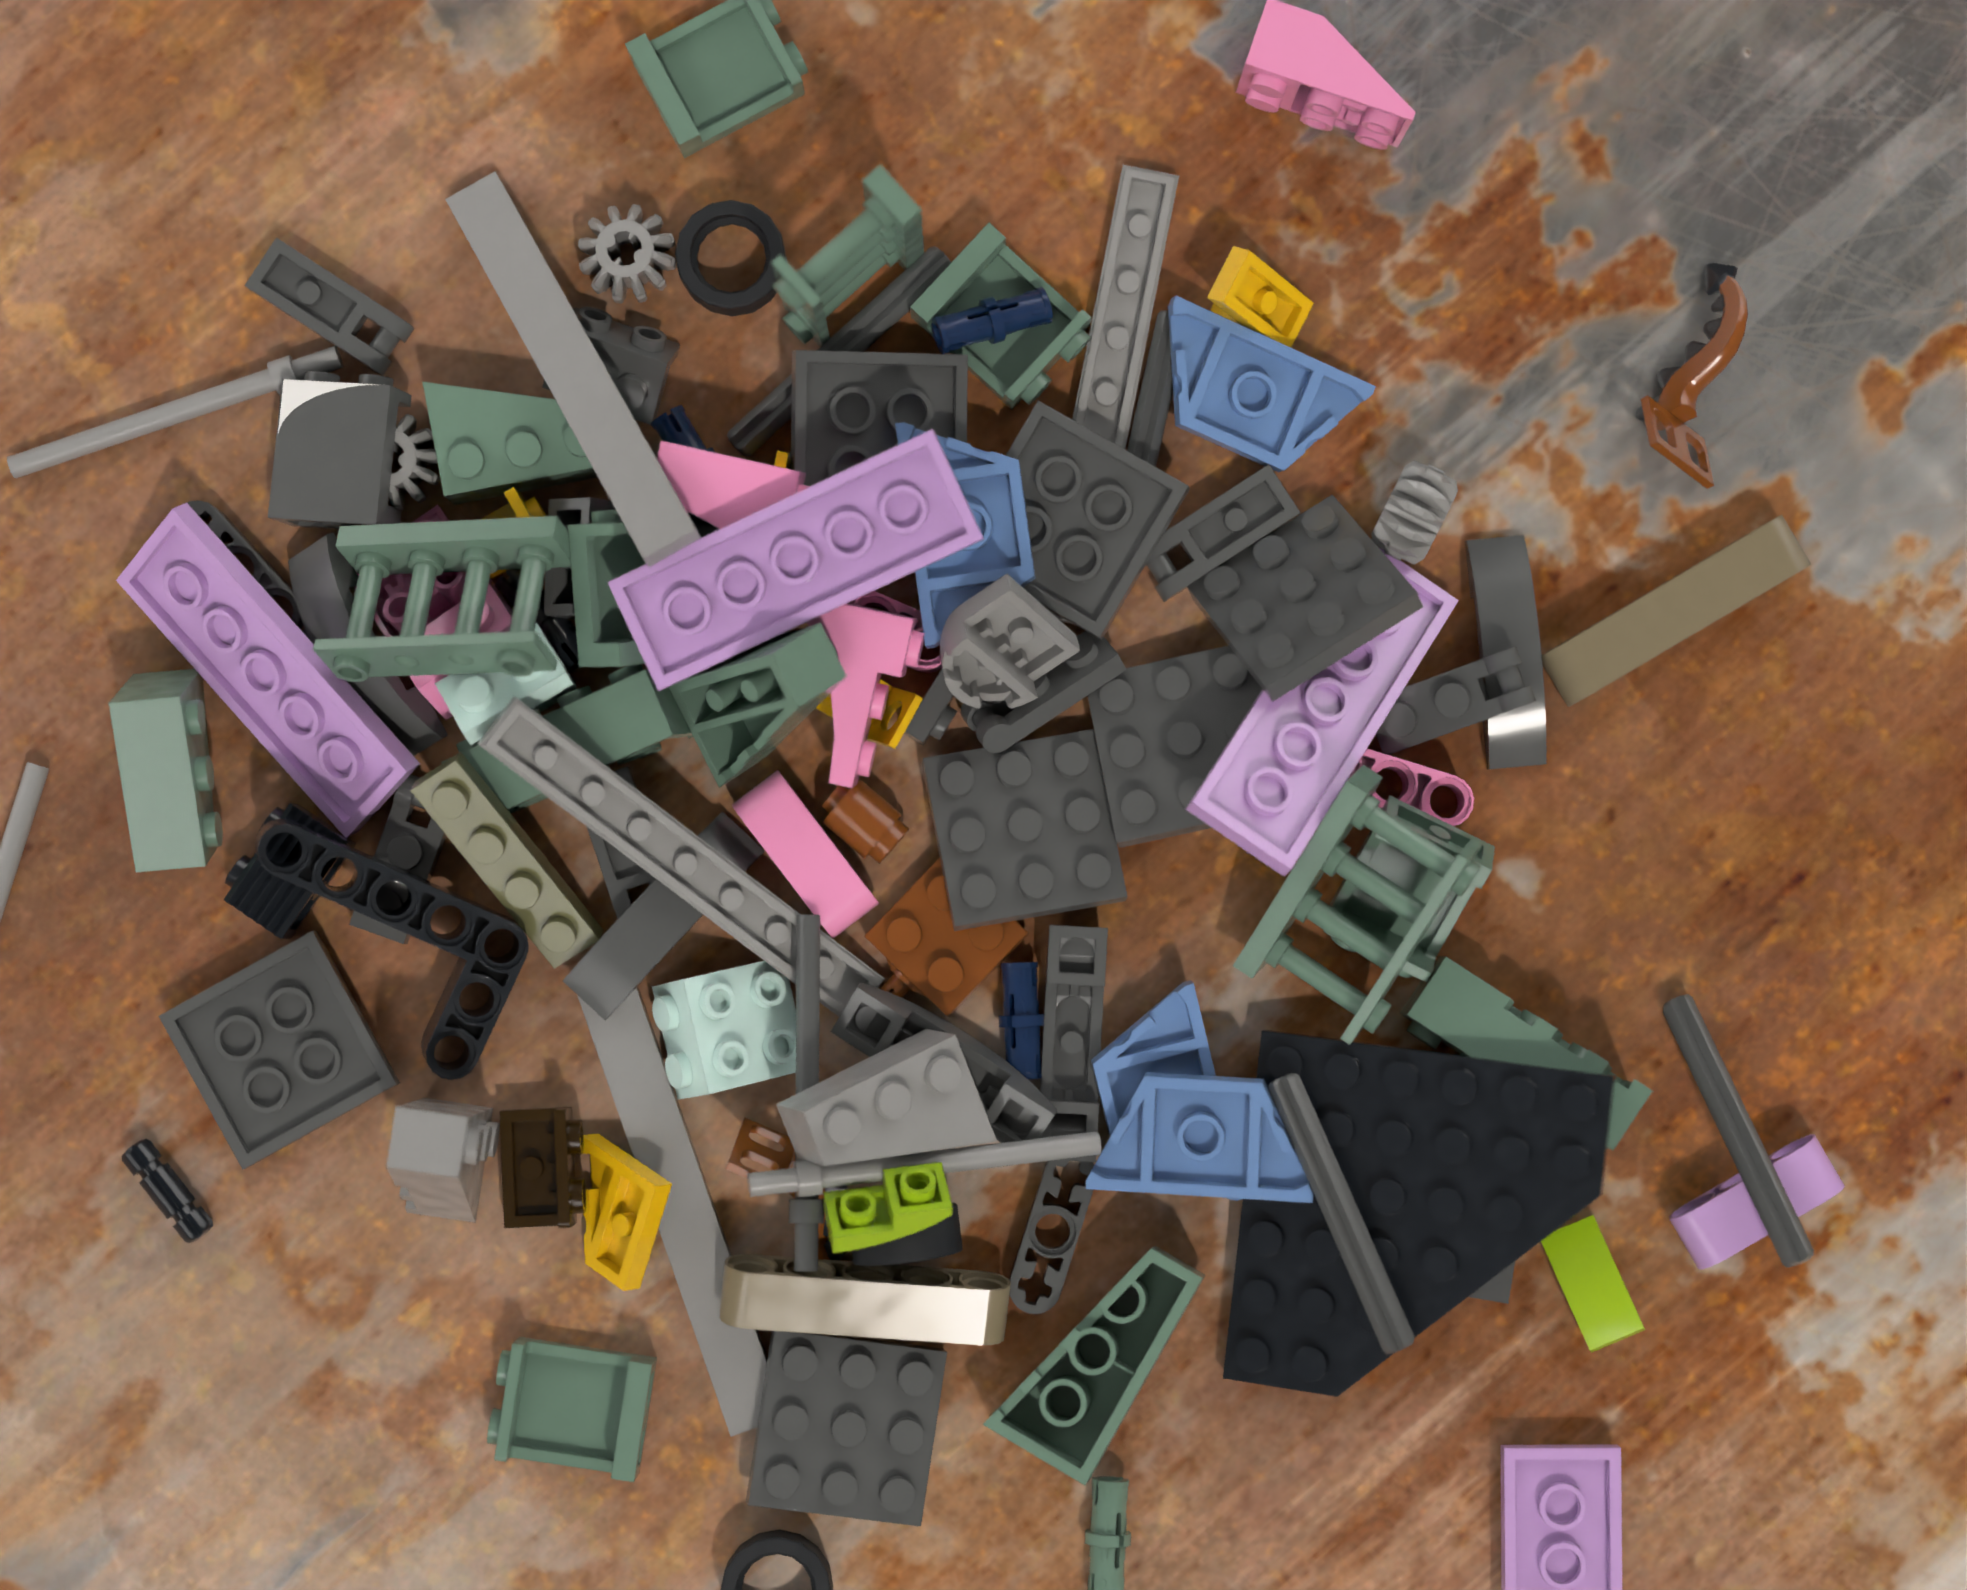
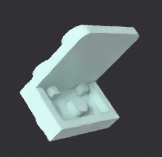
M535 623L534 631H536L558 660L556 671H533L532 674L522 677L505 673L449 674L435 683L470 745L476 743L484 736L514 696L532 710L539 709L542 712L557 703L559 697L576 689L575 681L569 672L567 673L566 667L538 623Z
M766 961L652 987L655 998L652 1005L653 1017L657 1027L663 1034L667 1051L665 1061L666 1075L670 1084L675 1088L677 1100L713 1094L796 1073V1008L790 981Z

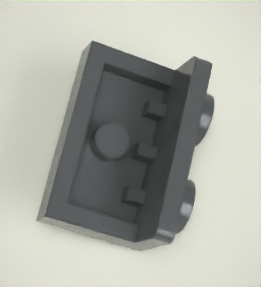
M593 307L573 308L634 419L651 425L650 423L657 417L669 369L678 356L680 344L667 339V336L658 329L648 326L631 327L612 320L610 314ZM544 380L542 388L550 390Z

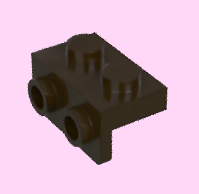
M572 1107L499 1111L504 1228L544 1226L571 1228L577 1223V1214L586 1212L584 1178H575L574 1155H582L584 1150L582 1120H573Z

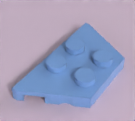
M1174 296L1169 302L1168 317L1175 426L1263 466L1269 464L1272 470L1276 472L1285 471L1305 453V450L1317 440L1322 439L1357 405L1366 401L1375 390L1376 386L1181 297Z
M905 422L895 423L898 445L926 432ZM938 435L937 438L983 534L984 540L915 571L926 648H934L940 645L945 622L959 605L1005 574L1012 577L1022 587L1036 579L1019 460L993 451L987 452L972 447L971 444L954 438H944Z
M1191 980L1182 982L1091 1060L1109 1137L1146 1072L1216 1076L1194 983ZM1226 1198L1235 1201L1243 1200L1238 1198Z
M1146 1072L1086 1179V1189L1303 1203H1313L1314 1199L1313 1190L1270 1095L1264 1079Z

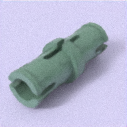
M1116 1476L1092 1477L1090 1529L1085 1530V1544L1090 1545V1569L1087 1590H1124L1126 1547L1131 1546V1532L1126 1530L1129 1479Z

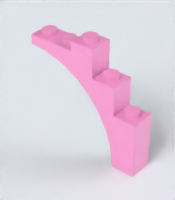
M665 441L660 442L657 460L686 512L698 516L719 529L810 487L804 485L806 473ZM849 602L807 622L808 626L822 624L828 639L836 649L837 657L847 675L831 692L834 744L829 783L853 788L858 783L859 775L870 776L877 743L867 741L872 718L882 720L889 692V685L880 684L881 675L883 673L903 677L906 674L907 666L918 667L925 633L915 631L918 618L855 605Z

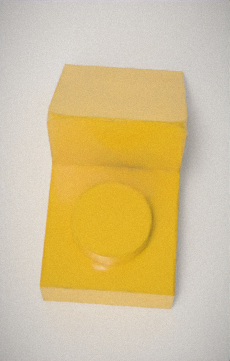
M1235 246L1230 251L1207 296L1214 303L1210 310L1211 312L1288 347H1292L1314 304L1250 250Z

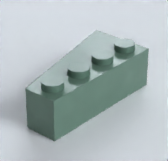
M641 664L630 665L608 675L611 685L592 693L590 686H585L559 697L557 701L560 708L542 716L539 709L533 710L609 769V764L616 761L618 765L663 750L660 742L665 739L688 737L690 739L693 737L669 687L658 691L649 670H644ZM466 739L456 744L458 751L463 753L511 814L548 798L478 745L479 741L470 745Z
M1437 956L1433 973L1427 982L1421 980L1399 1013L1411 1021L1406 1031L1434 1050L1442 1042L1463 1056L1615 1075L1611 1072L1612 1067L1607 1060L1575 1042L1569 1044L1562 1039L1563 1034L1556 1027L1525 1009L1520 1011L1513 1006L1514 1001L1446 956ZM1616 1075L1608 1149H1615L1653 1091L1636 1079L1632 1082L1623 1080Z
M1152 1247L983 1425L1081 1484L1086 1485L1206 1275L1159 1247Z

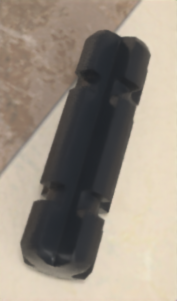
M148 1139L136 1142L121 1156L123 1163L133 1176L136 1174L141 1176L140 1185L167 1220L173 1217L176 1221L173 1227L181 1238L187 1243L197 1241L213 1227V1220L202 1206L199 1208L194 1206L192 1202L195 1200V1197L168 1162L162 1164L159 1161L162 1155L154 1144Z

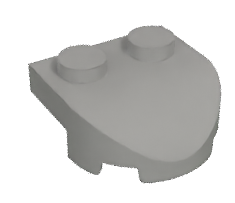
M1005 574L959 605L946 620L940 639L941 664L949 691L962 703L978 709L981 708L982 701L1005 700L1009 708L1019 707L1038 698L1034 681L1080 651L1076 634L1008 574Z

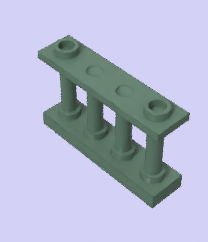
M881 164L862 180L865 202L862 205L865 210L798 271H795L781 254L771 262L776 277V282L772 286L782 298L784 308L788 311L782 320L803 344H806L811 339L820 347L830 339L826 317L885 264L888 267H892L897 262L906 270L924 254L922 209Z
M557 516L339 527L335 547L359 574L345 638L315 639L313 651L337 678L350 682H362L368 677L505 673L522 677L532 674L533 671H556L558 660L534 629L545 572L555 567H571L568 531ZM521 569L509 632L479 633L490 574L495 573L497 570ZM466 571L454 634L424 635L436 576L441 575L443 572ZM392 574H412L400 636L370 637L382 579Z
M1365 765L1360 767L1344 784L1233 965L1251 979L1266 964L1273 968L1281 965L1354 1014V1018L1340 1038L1349 1045L1363 1029L1373 1034L1392 1006L1384 1000L1385 995L1452 891L1462 897L1478 874L1481 867L1472 860L1483 845L1482 842L1473 837L1457 857H1454L1378 807L1381 801L1372 795L1383 777ZM1353 826L1360 831L1367 827L1443 878L1427 904L1349 854L1351 847L1345 844L1344 840ZM1324 873L1330 877L1337 873L1413 924L1397 950L1320 900L1323 894L1316 890L1315 887ZM1295 919L1302 923L1307 919L1384 970L1368 996L1292 945L1294 939L1286 933Z

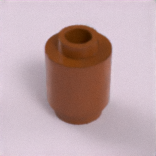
M861 779L858 780L857 785L853 788L838 785L821 806L829 813L823 824L864 859L869 855L879 864L909 830L899 820L902 814Z

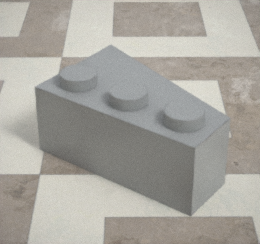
M925 1029L776 1104L797 1158L822 1166L997 1142L956 1035Z
M422 1098L396 1106L386 1167L394 1185L401 1187L399 1193L401 1200H407L405 1206L407 1213L476 1223L485 1161L487 1157L495 1156L499 1141L500 1123L491 1122L493 1108L430 1098Z

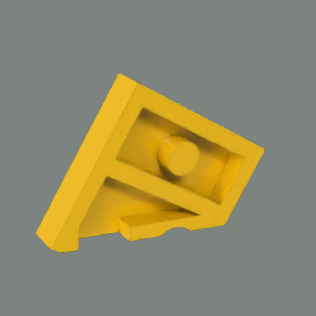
M600 1134L584 1135L583 1154H590L592 1188L586 1189V1212L583 1213L586 1220V1232L584 1234L585 1264L622 1291L639 1289L672 1183Z

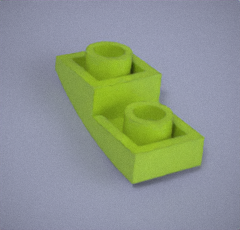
M942 1162L883 1169L882 1185L824 1192L823 1208L833 1253L861 1249L905 1237L952 1215L953 1210Z
M1594 1215L1560 1228L1541 1241L1591 1353L1645 1330Z

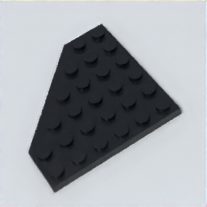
M1262 1030L1256 1078L1264 1079L1268 1087L1272 1081L1290 1073H1296L1300 1076L1414 1338L1603 1194L1616 1075L1356 1041L1349 1045L1341 1039L1272 1030ZM1315 1195L1313 1203L1243 1199L1223 1378L1338 1397L1394 1353L1386 1354L1382 1350Z

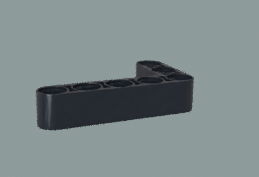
M282 818L271 820L263 825L256 836L255 850L258 860L266 871L278 878L459 957L423 1033L421 1051L432 1072L440 1078L454 1080L463 1078L471 1073L483 1052L527 958L529 949L528 938L522 928L514 920L500 912L295 821ZM278 833H291L299 839L300 843L299 852L295 858L284 863L275 862L267 856L266 847L271 837ZM335 857H344L353 862L354 873L350 881L338 887L330 886L323 882L321 873L326 862ZM391 881L402 882L407 886L408 891L407 900L403 906L390 911L380 908L376 901L377 892L380 887ZM445 905L456 906L461 912V920L458 927L447 934L433 931L430 921L436 909ZM498 929L510 930L513 933L514 943L509 953L502 957L487 955L484 944L488 935ZM475 982L486 984L489 987V997L484 1006L475 1010L464 1009L460 1006V993L464 987ZM452 1035L462 1038L465 1047L460 1058L448 1063L440 1062L435 1058V1047L441 1039Z

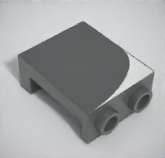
M318 371L305 372L304 380L282 379L268 518L295 527L339 529L340 526L400 523L402 510L389 506L388 499L398 407H411L412 395L393 387L394 379L372 374L359 375L358 383L340 382L339 375Z

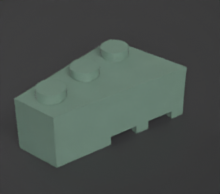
M423 382L443 494L454 505L504 496V492L512 487H515L519 492L598 478L555 399Z
M819 623L772 638L670 686L669 689L720 788L766 758L847 675L837 657L833 643L828 639L822 624Z
M195 669L133 674L111 699L109 709L135 871L148 872L204 867L210 861L217 847L222 845L223 829L219 812H214L213 809L214 768L209 756L203 678Z

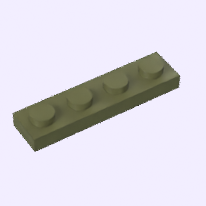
M459 752L414 782L410 790L411 793L554 969L592 946L601 938L604 931L603 928L462 752Z

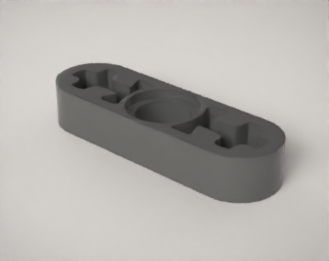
M1052 1160L1046 1162L1009 1277L1011 1282L1010 1297L1013 1303L1020 1310L1029 1314L1044 1313L1050 1310L1059 1300L1092 1197L1093 1189H1086L1085 1180L1084 1184L1074 1183L1068 1196V1202H1080L1076 1213L1071 1212L1060 1204H1043L1046 1192L1058 1198L1061 1179L1053 1175L1056 1166L1066 1167L1069 1161ZM1080 1161L1079 1171L1085 1174L1087 1179L1094 1167V1163ZM1048 1214H1058L1065 1218L1069 1224L1070 1231L1067 1240L1057 1247H1047L1041 1244L1035 1235L1038 1221ZM1028 1248H1032L1039 1255L1047 1258H1062L1058 1269L1047 1263L1043 1278L1044 1283L1051 1287L1049 1295L1039 1294L1035 1302L1026 1300V1290L1018 1286L1021 1277L1026 1279L1032 1277L1037 1264V1259H1025Z

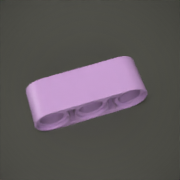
M1815 1134L1795 1140L1769 1155L1798 1217L1834 1197L1845 1187ZM1739 1173L1681 1206L1669 1216L1672 1225L1698 1269L1714 1266L1768 1235Z

